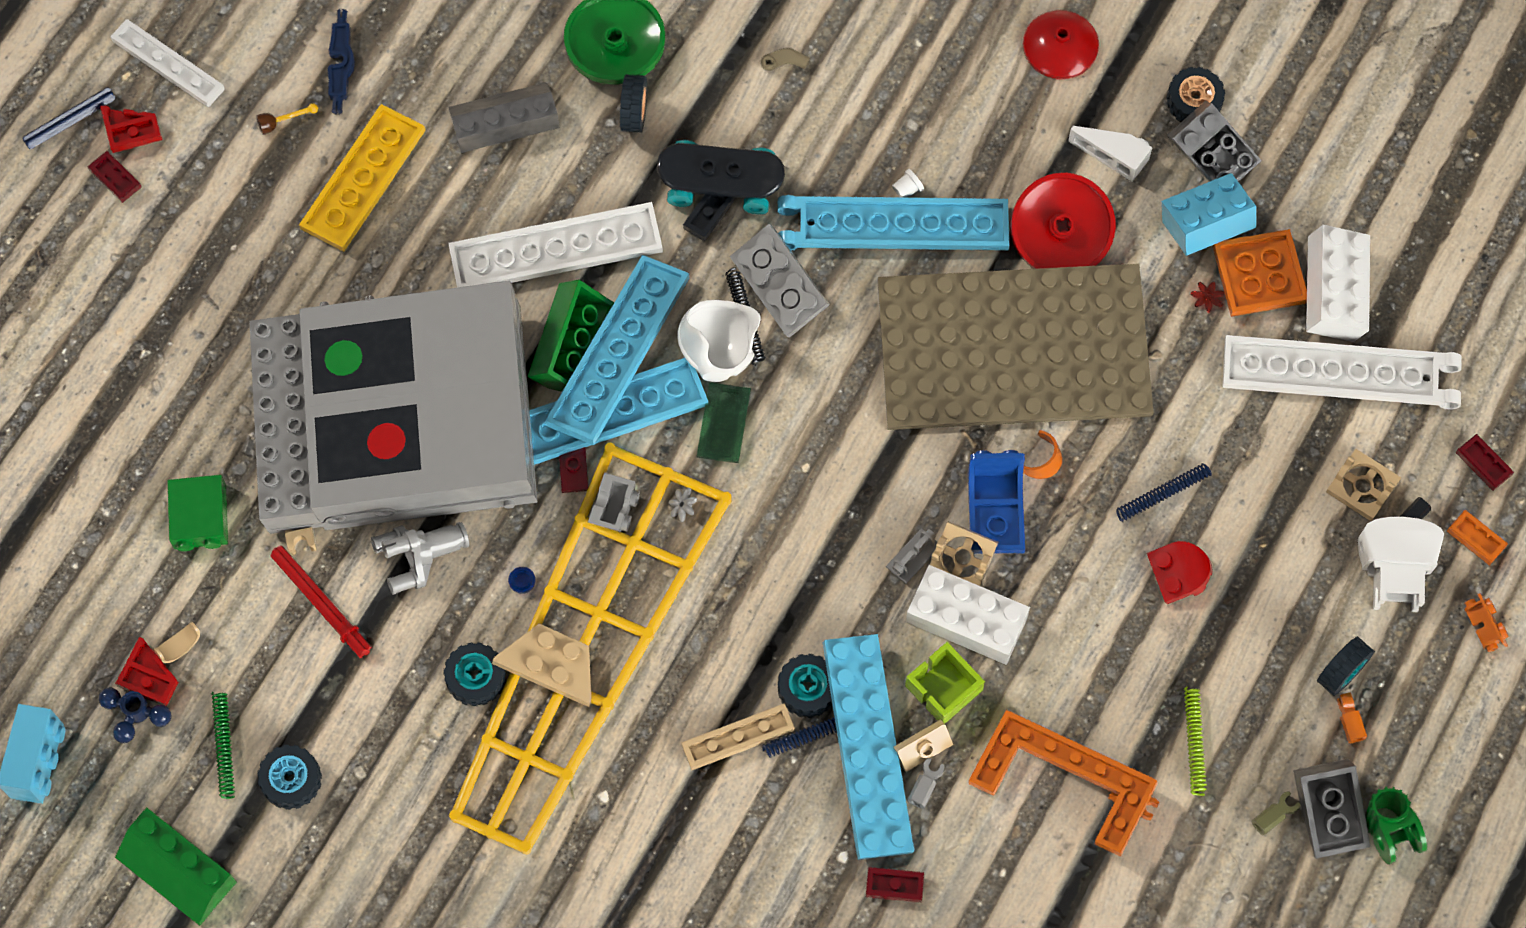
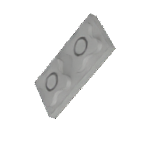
M768 224L730 256L782 331L789 338L830 305L771 224Z

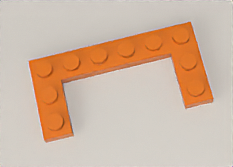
M1006 710L969 779V784L994 796L1018 749H1021L1113 792L1118 797L1095 840V845L1121 857L1158 784V780Z

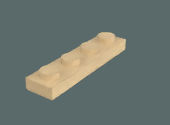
M784 703L684 741L681 745L692 771L795 731V727Z

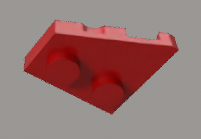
M101 106L112 153L163 140L155 113H138L130 109L118 111L111 110L109 106Z
M139 637L115 684L124 690L139 692L144 698L167 706L179 682L146 641Z

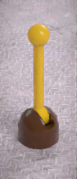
M312 103L307 108L279 117H275L270 113L256 115L262 135L270 133L276 128L277 122L309 112L314 114L318 111V106Z

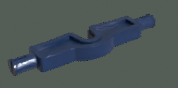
M341 9L337 10V23H332L329 45L330 57L343 60L341 63L328 66V95L330 100H333V114H337V111L339 114L343 113V100L348 99V81L355 67V58L350 47L351 28L349 23H347L348 11L342 9V12Z

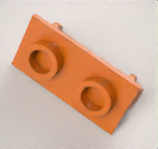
M1479 593V601L1476 602L1475 599L1466 601V608L1464 610L1472 625L1476 626L1482 622L1484 624V627L1476 630L1483 649L1487 648L1488 652H1492L1499 648L1497 644L1500 642L1507 647L1505 638L1509 637L1502 622L1497 624L1493 616L1497 611L1491 599H1485Z

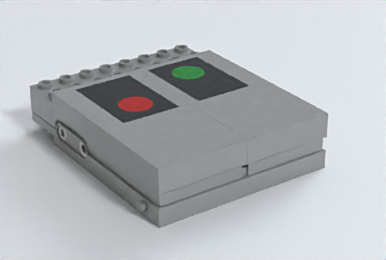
M510 280L376 299L369 295L365 297V300L329 305L328 302H321L320 306L299 309L300 314L249 321L259 520L270 534L310 527H323L325 530L499 507L510 509L514 508L515 505L537 503L521 306L518 299L515 298V291Z

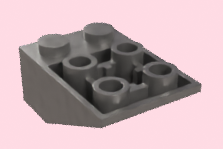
M1208 101L1203 102L1167 135L1209 182L1230 173L1234 175L1237 181H1240L1261 162V159L1216 107Z

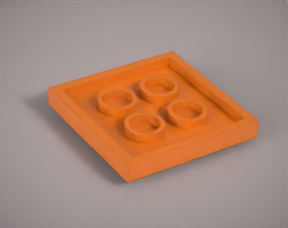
M1290 229L1224 240L1212 246L1231 317L1307 304V289Z

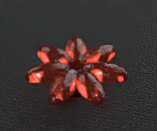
M1214 281L1209 284L1208 288L1202 282H1198L1200 291H1192L1190 293L1191 296L1199 298L1195 302L1194 307L1198 308L1205 304V309L1208 313L1212 310V304L1217 307L1223 306L1218 298L1223 296L1225 292L1222 290L1215 291L1216 283Z

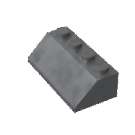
M547 82L448 107L461 153L560 128L557 110Z

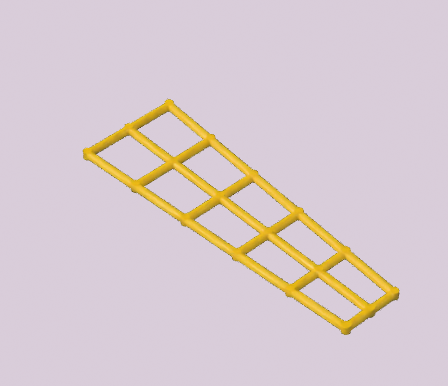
M613 443L605 445L604 452L579 511L575 516L574 523L549 582L544 589V594L528 631L538 624H543L551 602L554 599L591 615L579 640L586 645L590 644L601 620L637 635L640 639L608 695L604 697L591 691V703L600 708L565 768L535 755L564 697L561 694L553 693L525 751L495 738L520 676L510 672L454 807L449 813L453 823H458L485 835L489 839L516 849L525 855L531 852L534 843L569 782L573 779V775L608 714L613 709L615 702L650 641L654 638V634L689 573L693 570V566L729 504H731L732 496L729 492H723L678 473L670 467H664L615 446ZM612 457L661 476L632 536L588 523V514ZM670 481L719 501L686 559L641 540ZM583 527L626 545L597 606L557 589ZM636 550L680 568L647 627L606 611ZM491 747L520 761L487 825L463 814V811ZM529 765L558 777L559 780L525 839L521 840L498 830Z

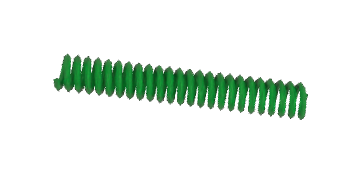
M212 692L213 724L215 725L214 733H216L214 735L216 737L215 749L217 750L216 762L218 763L217 775L218 784H220L218 786L220 788L219 796L224 799H231L235 796H222V794L235 793L233 790L235 787L232 786L235 784L232 777L234 774L231 773L234 771L231 769L233 767V761L231 760L233 757L230 756L232 755V752H230L232 744H230L231 740L229 739L231 736L228 735L231 733L228 731L230 729V723L228 722L230 715L227 714L229 712L227 710L229 708L227 706L228 698L226 697L228 694H214Z

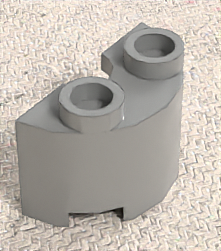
M604 473L597 501L593 505L588 523L621 532V530L628 531L632 518L629 516L631 506L636 507L640 491L635 490V481Z

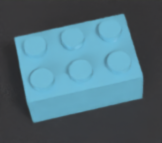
M1232 173L1161 201L1162 222L1186 256L1256 228V205Z
M18 704L0 769V788L11 799L43 804L45 796H48L50 793L51 780L49 779L52 769H55L58 764V745L63 742L65 737L64 724L51 709Z

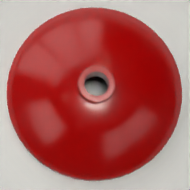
M1054 10L1039 15L1028 25L1023 38V51L1028 63L1040 74L1054 79H1070L1083 74L1093 65L1099 50L1098 35L1092 24L1081 15L1066 10ZM1059 34H1064V35H1066V37H1065V38H1061V37H1059Z

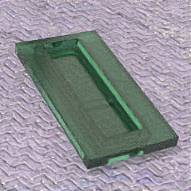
M709 382L707 392L709 403L705 404L697 458L739 463L751 388Z

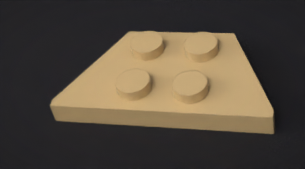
M538 624L493 659L492 664L585 706L589 707L591 704L589 645L542 624Z

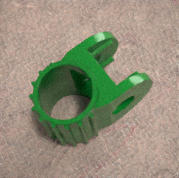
M1385 786L1383 790L1378 789L1376 794H1372L1365 819L1368 833L1373 836V843L1379 855L1386 864H1392L1396 861V844L1409 840L1413 851L1422 853L1427 850V839L1416 812L1410 807L1411 802L1408 799V795H1405L1402 790L1395 789V787L1387 788ZM1377 809H1389L1398 817L1387 818L1381 815Z

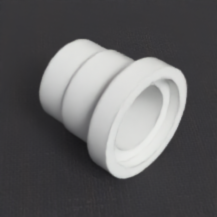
M910 169L906 170L905 175L892 185L900 198H908L917 191L921 192L924 190L922 183Z

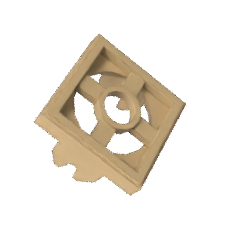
M1355 449L1340 468L1326 493L1369 521H1373L1402 477L1358 449ZM1359 466L1370 468L1366 475L1358 477L1349 472V470ZM1377 473L1384 482L1383 492L1374 488L1373 479ZM1344 479L1352 484L1353 494L1351 497L1344 489ZM1358 480H1366L1370 484V491L1366 493L1358 491L1356 482ZM1369 495L1377 500L1372 503L1358 502L1360 497H1367Z
M948 521L942 536L936 544L930 565L950 573L943 562V553L949 555L955 563L953 572L950 574L981 586L999 542ZM966 537L964 545L956 549L946 545L954 538ZM974 541L982 549V560L974 557V552L971 549ZM966 549L971 554L969 563L960 564L956 560L958 550ZM973 565L979 568L972 576L960 577L964 567Z

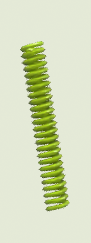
M1186 686L1184 688V699L1186 704L1185 711L1187 712L1185 714L1187 716L1186 724L1188 725L1186 728L1188 729L1187 741L1189 743L1187 745L1189 746L1188 754L1190 755L1188 757L1190 759L1189 771L1191 772L1189 774L1191 776L1190 785H1192L1190 788L1192 789L1191 794L1204 796V793L1194 792L1207 790L1204 783L1206 780L1201 779L1206 777L1204 775L1206 771L1203 770L1206 767L1201 766L1205 764L1203 762L1205 754L1201 753L1204 751L1202 749L1204 741L1201 740L1203 737L1200 736L1203 734L1201 732L1203 724L1200 723L1202 720L1199 719L1202 717L1200 715L1201 707L1199 706L1201 703L1198 702L1201 700L1199 698L1200 690H1186L1188 688Z

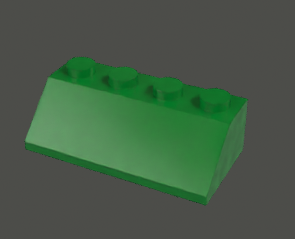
M579 279L559 283L528 377L548 389L562 392L614 302Z
M147 807L127 829L115 856L119 862L199 926L237 883L230 873Z

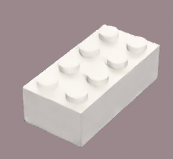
M1323 224L1308 236L1306 332L1355 342L1369 331L1370 235Z
M928 565L907 611L906 623L1007 665L1028 618L1030 607Z

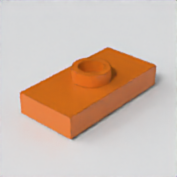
M1464 510L1447 530L1450 535L1489 566L1508 545L1506 541L1467 510Z

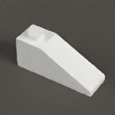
M1073 126L1070 130V143L1132 182L1150 159L1152 147L1144 139L1136 138L1131 134Z

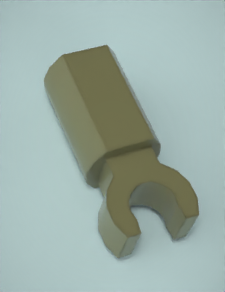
M1290 791L1281 795L1278 804L1273 803L1252 820L1253 826L1261 835L1267 834L1286 819L1285 814H1294L1301 805L1299 802L1291 807L1285 803V800L1291 795Z

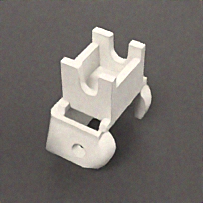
M1385 517L1367 523L1358 537V551L1362 570H1367L1368 576L1374 577L1373 610H1379L1380 604H1384L1385 601L1412 603L1411 612L1416 613L1419 611V606L1422 607L1424 605L1425 574L1430 575L1437 567L1444 532L1439 526L1422 519L1410 517Z

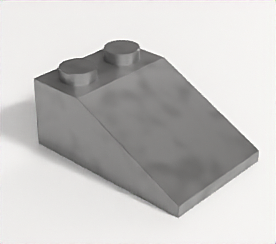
M1349 759L1293 770L1298 798L1315 858L1371 847L1356 766Z

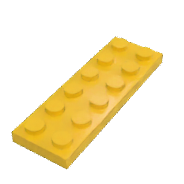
M380 104L300 222V229L345 252L426 131L425 126Z

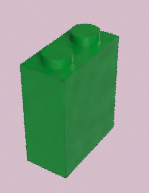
M222 475L167 480L169 541L173 548L179 551H191L194 547L216 549L221 547V545L228 544L226 483Z

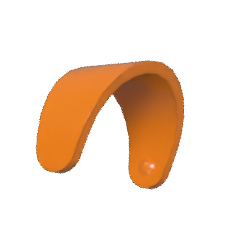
M1039 430L1038 436L1053 444L1054 453L1050 460L1041 466H1024L1023 474L1036 479H1046L1055 475L1061 468L1062 453L1055 438L1051 434Z

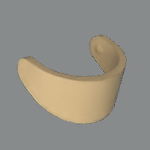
M191 622L163 644L153 649V651L163 663L173 662L185 655L196 644L200 637V631Z

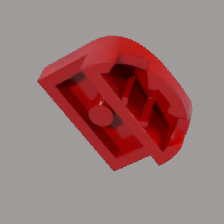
M1177 541L1147 553L1163 599L1167 605L1192 594L1197 596L1206 589V585L1213 572L1212 564L1208 555L1198 546L1185 541Z

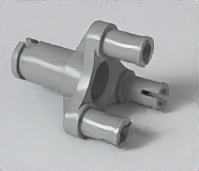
M462 522L456 523L455 526L449 525L424 533L422 530L417 532L414 529L406 530L401 525L393 528L391 532L371 537V544L376 554L383 551L386 552L384 554L385 557L390 558L404 552L411 568L410 572L387 578L389 589L393 595L413 587L416 589L425 587L433 558L458 551L460 547H469V538Z

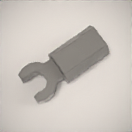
M931 758L925 760L923 765L924 774L919 775L907 799L910 804L920 809L925 808L936 786L934 780L940 778L944 772L943 764L940 765L937 771L929 769Z

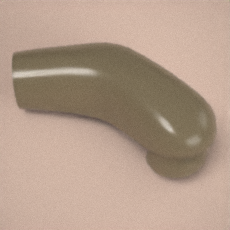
M787 47L764 55L761 59V66L766 71H772L785 64H792L806 69L810 58Z

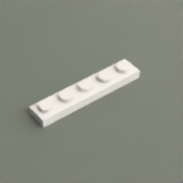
M128 19L110 36L112 42L208 108L225 90L223 84Z

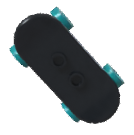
M681 140L666 147L660 153L657 160L659 177L665 185L671 188L668 191L667 202L676 207L691 206L693 203L692 193L745 198L743 202L744 211L755 215L766 214L769 211V201L765 198L780 188L785 177L783 162L772 150L767 148L747 150L698 145L692 141Z

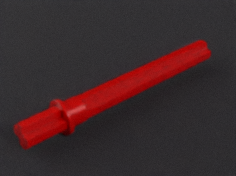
M279 545L274 548L270 554L271 558L341 636V642H346L359 658L368 655L372 647L358 632V626H353L283 546Z

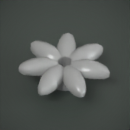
M686 488L684 493L677 489L675 491L677 499L669 501V504L674 507L670 516L675 517L678 515L681 522L685 520L686 513L694 515L692 506L697 502V498L690 497L691 488Z

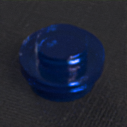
M518 567L510 573L508 582L514 592L524 594L534 588L536 578L533 571L529 568Z

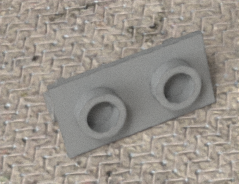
M921 528L886 565V568L907 584L932 557L937 541L934 539L936 537L935 533L930 529L925 532Z

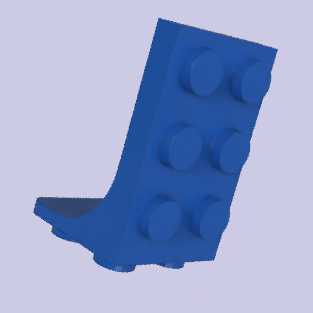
M981 450L970 455L967 473L969 530L999 542L994 554L1025 553L1023 508L1025 454L1018 453L1016 450H1006L1002 453H991L987 450ZM974 541L971 548L974 554H983L978 543Z

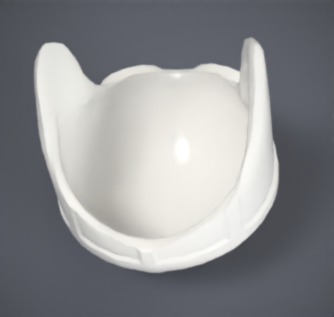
M728 300L698 302L686 312L679 324L678 343L681 352L690 365L706 381L720 382L727 380L733 375L737 376L748 367L755 356L752 345L761 316L758 311L749 306Z

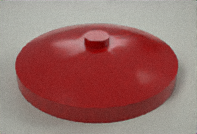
M1054 173L1041 177L1023 191L1013 208L1010 228L1017 252L1033 269L1096 266L1103 260L1111 248L1115 236L1116 220L1110 200L1098 185L1088 178L1077 174Z

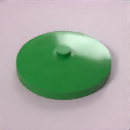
M584 0L572 11L564 29V45L571 64L586 78L602 84H623L625 74L647 75L660 61L665 48L666 37L663 20L657 9L647 0Z

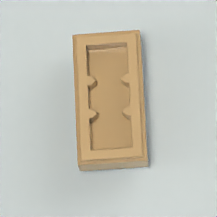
M939 720L893 748L898 754L902 768L907 772L925 762L927 758H932L953 745V742L944 722Z

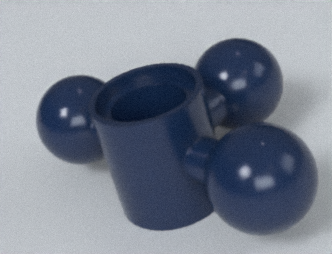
M109 687L103 689L99 694V703L103 708L110 710L118 706L126 716L124 721L117 723L113 728V737L119 743L132 741L135 736L133 723L143 722L149 717L153 725L163 727L171 721L172 714L167 706L156 705L151 708L139 692L131 691L121 697L117 689ZM136 702L141 703L137 711L129 712L132 704Z

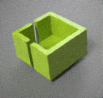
M946 642L929 657L928 664L924 661L906 677L905 687L921 704L927 701L926 709L937 721L942 720L945 724L983 691L985 681Z

